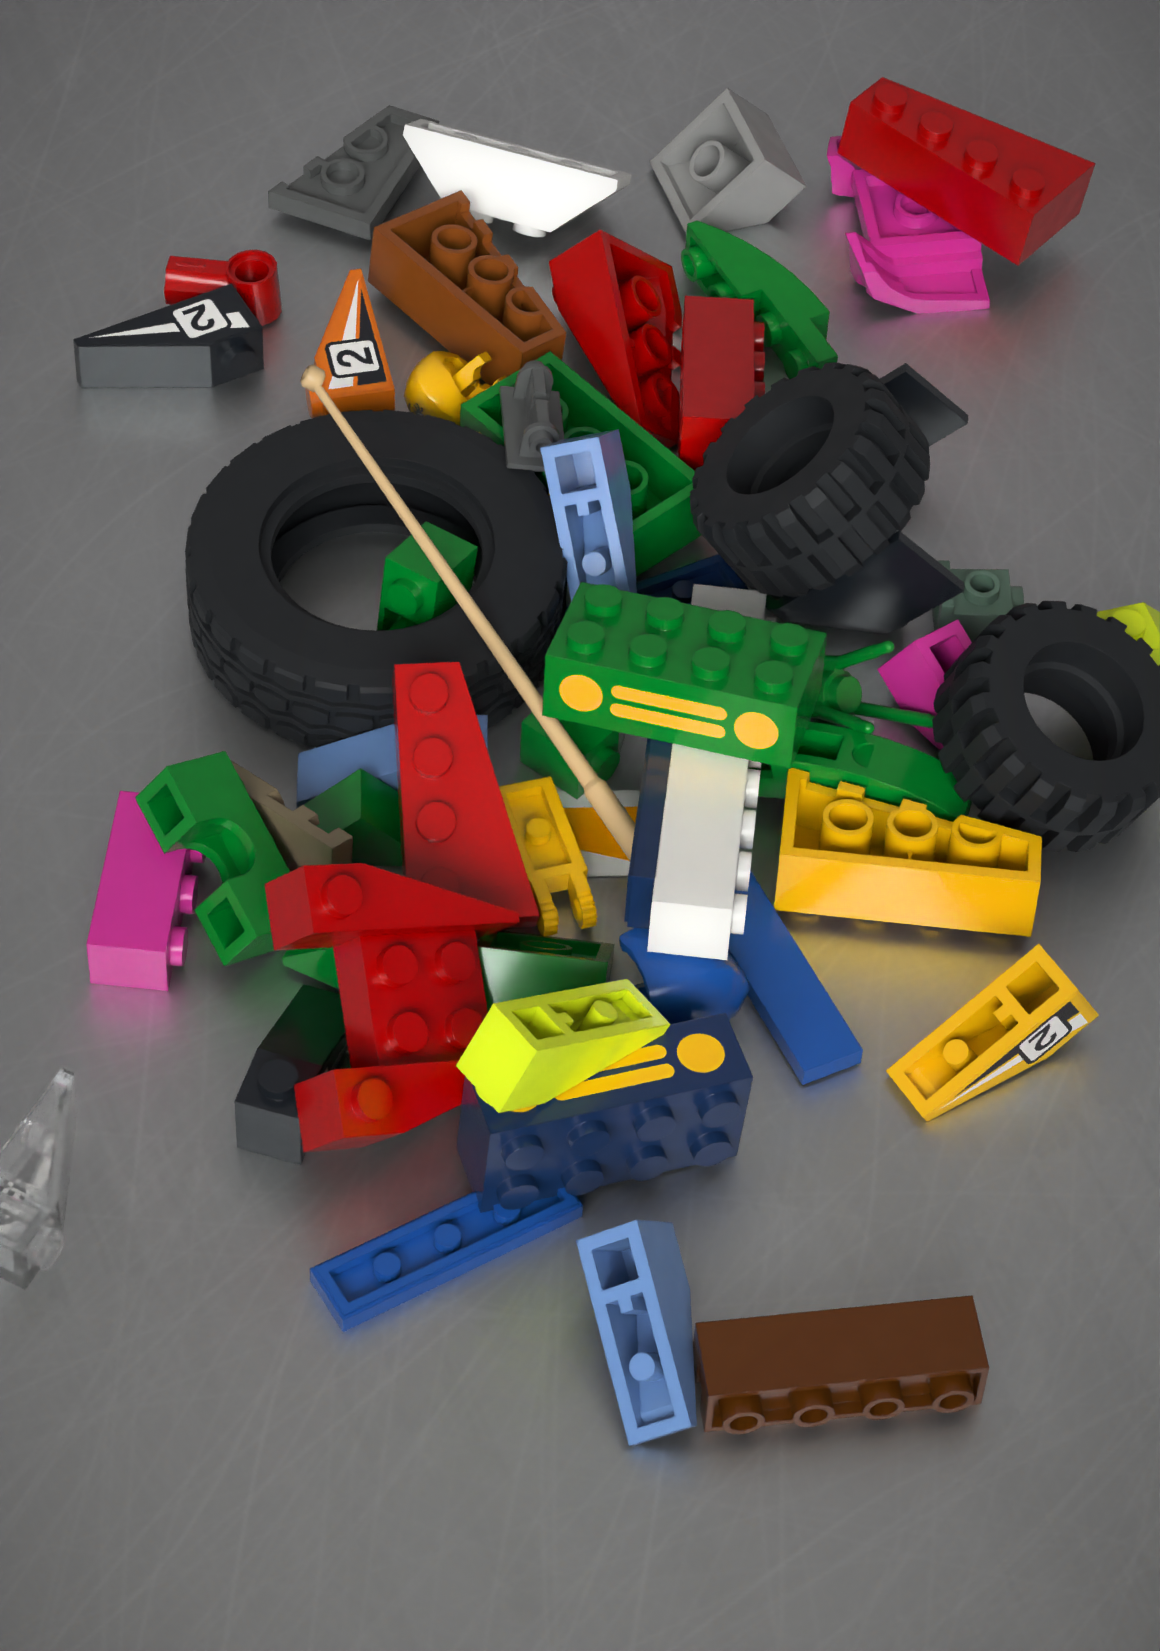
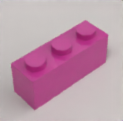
M120 791L86 943L90 983L168 991L173 965L184 966L187 955L188 928L181 927L183 915L194 914L197 905L199 883L198 876L192 875L194 863L204 864L206 856L192 849H179L164 854L135 799L140 792Z

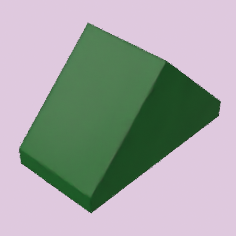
M360 768L304 804L305 807L318 815L319 824L316 826L329 834L335 829L340 828L353 836L352 863H364L371 866H402L398 791Z

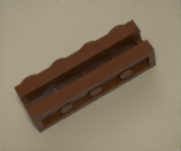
M973 1295L695 1323L693 1339L695 1384L701 1383L702 1387L700 1412L704 1432L725 1430L731 1434H746L756 1431L763 1426L795 1423L801 1427H816L829 1422L831 1419L865 1416L872 1420H885L895 1417L901 1412L935 1409L942 1413L958 1412L970 1405L982 1403L989 1372V1364Z

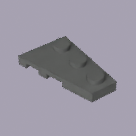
M387 106L343 138V147L325 160L317 156L304 165L303 175L294 182L287 185L282 181L268 191L269 208L371 240L374 227L382 224L420 167L419 161L403 136L405 124L419 119L438 124L439 121L394 106Z

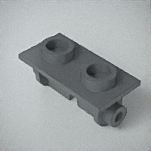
M534 360L524 364L517 374L515 387L500 386L499 389L507 468L545 472L540 447L564 439L559 391H551L553 384L552 372L540 361Z

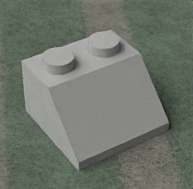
M726 88L649 161L685 233L687 232V224L694 221L703 222L725 232L766 224L807 187L768 114L729 88Z

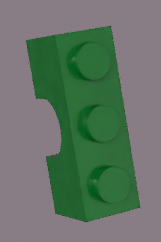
M226 751L166 766L135 799L164 854L179 849L196 850L208 857L218 869L222 885L194 911L224 966H228L274 951L264 884L289 873L290 870Z

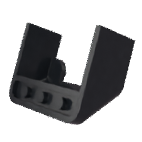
M907 363L880 378V381L924 433L929 446L968 424V414ZM897 531L888 539L890 545L878 556L875 553L862 563L863 568L850 577L844 574L835 579V585L821 591L811 588L807 595L791 597L783 595V597L767 594L765 607L785 622L886 634L901 629L915 618L964 592V582L901 531Z

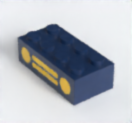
M722 1013L670 1024L664 1035L540 1105L498 1113L478 1096L475 1086L465 1076L456 1148L471 1189L476 1193L480 1213L493 1210L494 1205L497 1204L508 1210L520 1209L536 1200L557 1196L558 1189L565 1188L566 1192L571 1195H583L594 1191L599 1186L630 1179L646 1181L666 1171L693 1165L702 1167L713 1166L729 1157L737 1156L753 1075L727 1014Z

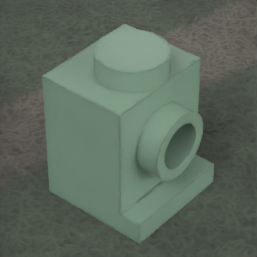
M938 560L939 563L964 582V592L932 609L934 631L958 619L971 642H973L999 615H1006L1013 607L1024 604L1022 586L1010 585L1009 569H950V561Z

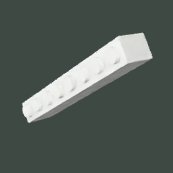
M694 584L691 605L719 611L731 610L743 616L776 622V617L764 616L767 594H762L756 590ZM673 743L652 896L647 952L727 960L730 933L744 934L748 895L735 894V890L748 892L752 852L739 851V848L752 849L756 810H746L744 807L757 808L761 770L748 769V767L761 768L760 762Z

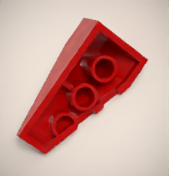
M600 229L549 261L553 281L552 295L559 312L616 406L665 447L671 448L678 444L679 392L671 381L672 370L681 365V351L673 345V333L682 328V310L673 268L671 265Z

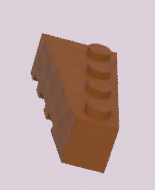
M462 190L374 227L368 282L451 353L459 355L469 363L479 354L487 352L492 360L484 364L480 371L481 379L487 384L493 385L497 379L503 376H510L520 370L525 363L534 361L550 351L560 360L563 359L567 332L533 287L522 284L517 277L519 267L509 254L501 255L492 243L493 232L483 219L475 220L469 212L470 201Z

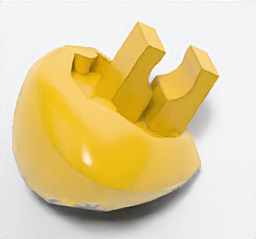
M433 351L419 361L406 381L404 399L408 410L414 412L415 415H430L455 422L456 425L460 426L461 404L505 379L506 376L497 379L493 385L486 383L481 385L479 381L481 378V368L492 360L487 352L479 354L468 363L457 354L446 351Z

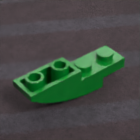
M700 221L687 224L685 249L681 252V262L686 276L690 281H696L707 297L754 299V322H764L765 324L764 346L767 348L771 347L781 360L789 380L796 377L799 370L811 366L822 369L825 363H836L838 361L837 353L826 340L830 311L801 280L766 253L728 232Z
M809 722L792 768L810 772L809 782L837 789L840 781L866 788L864 797L898 807L903 798L926 804L927 810L933 813L935 817L952 822L960 815L968 816L972 805L970 799L964 803L954 790V785L957 781L952 772L945 774L939 759L890 739L854 731L850 728ZM761 763V768L748 767V769L761 770L758 797L785 799L788 768Z

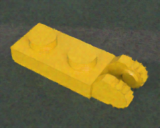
M548 776L499 786L540 917L537 921V927L540 935L550 936L558 934L559 915L550 893L568 890L570 906L578 926L581 929L596 926L597 909L587 882L588 869L552 778Z

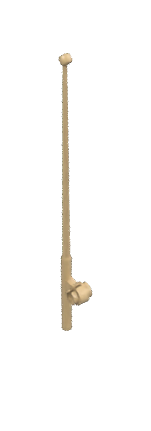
M313 364L309 365L302 374L301 386L317 394L584 788V795L630 860L635 822L607 782L599 778L560 721L556 718L542 716L543 697L322 387L326 377L325 371Z

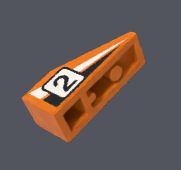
M361 268L349 271L314 357V365L325 371L326 377L322 387L340 412L372 410V412H383V410L395 411V388ZM305 388L310 418L330 414L317 394Z

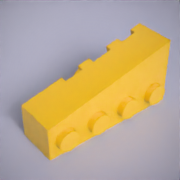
M796 768L788 769L774 901L775 910L1031 937L1041 883V836L965 815H960L954 822L935 817L933 813L927 810L926 804L903 798L899 807L864 797L866 789L864 787L840 781L837 789L809 782L810 772Z

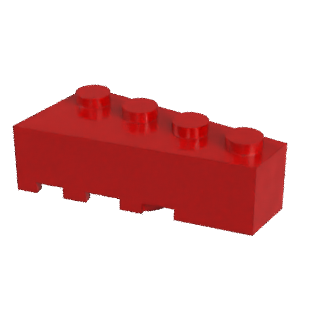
M884 77L880 78L850 102L838 148V154L1017 266L1080 213L1096 164Z
M685 296L681 340L678 458L694 471L697 467L703 466L704 452L711 442H716L722 435L720 429L731 417L736 419L746 409L744 405L756 395L761 397L765 394V382H763L765 368V352H763L765 324L764 322H754V299Z
M460 662L395 664L392 688L403 876L518 912L520 922L505 929L535 927L540 917Z

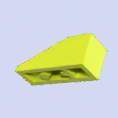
M628 979L493 1003L456 1066L475 1086L478 1096L498 1113H503L550 1101L664 1035L670 1023Z

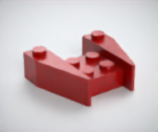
M364 863L303 865L264 884L274 951L333 947L351 1068L333 1069L294 1085L303 1152L365 1147L403 1134L461 1105L465 1075L456 1065L488 1013L477 939L519 923V913Z

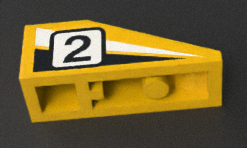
M1037 944L889 1067L886 1072L920 1115L928 1122L1050 1057L1097 1018L1099 1014L1042 946Z

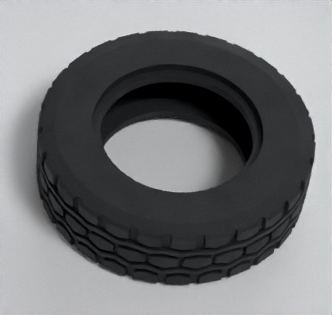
M372 410L341 412L420 525L427 521L478 546L473 577L474 584L468 593L537 689L539 681L544 680L545 654L564 618L567 596L566 574L568 562L565 558H562V550L564 549L560 547L548 489L532 470L507 468L505 447L501 444L497 445L491 438L466 426L463 428L452 421L430 415H415L414 412L383 410V412H372ZM330 414L300 421V424L289 425L263 437L257 444L253 443L230 461L229 466H224L206 487V494L203 493L192 514L185 548L189 625L193 646L197 650V657L208 678L214 680V686L235 708L239 707L242 714L265 729L273 730L278 736L304 746L308 744L317 748L394 724L392 688L394 665L460 662L476 715H488V729L512 714L514 708H519L525 702L458 603L443 614L421 624L394 630L375 631L348 628L325 621L299 606L285 592L280 581L287 570L305 553L327 541L364 532H389L411 535Z

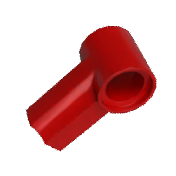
M257 249L239 252L232 256L229 261L170 256L166 266L165 302L172 305L232 284L261 326L270 324L282 312L277 262L271 254Z

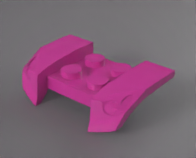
M842 136L830 137L827 158L831 166L832 194L854 197L864 237L856 232L845 233L849 243L851 274L858 284L866 287V293L875 300L917 314L989 309L990 298L982 272V243L838 154Z

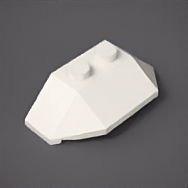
M424 119L405 124L403 132L405 140L441 199L462 190L470 201L469 212L475 220L483 219L485 223H493V218L513 222L512 230L527 236L545 237L546 231L552 232L568 224L630 185L632 175L630 173L582 162Z

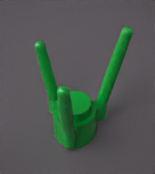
M887 640L842 655H825L821 694L811 718L821 719L854 731L871 734L875 729L873 723L854 715L926 728H933L932 719L935 716L922 712L861 702V685L855 677H852L849 672L845 671V668L891 653L895 649L892 641Z

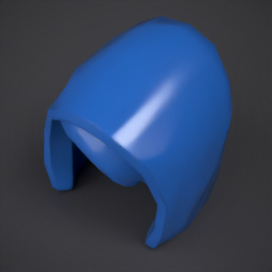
M633 928L620 935L619 943L621 950L627 953L636 963L643 978V983L634 986L670 1024L726 1013L730 1020L741 1009L750 987L744 971L729 952L727 960L647 952L649 929Z

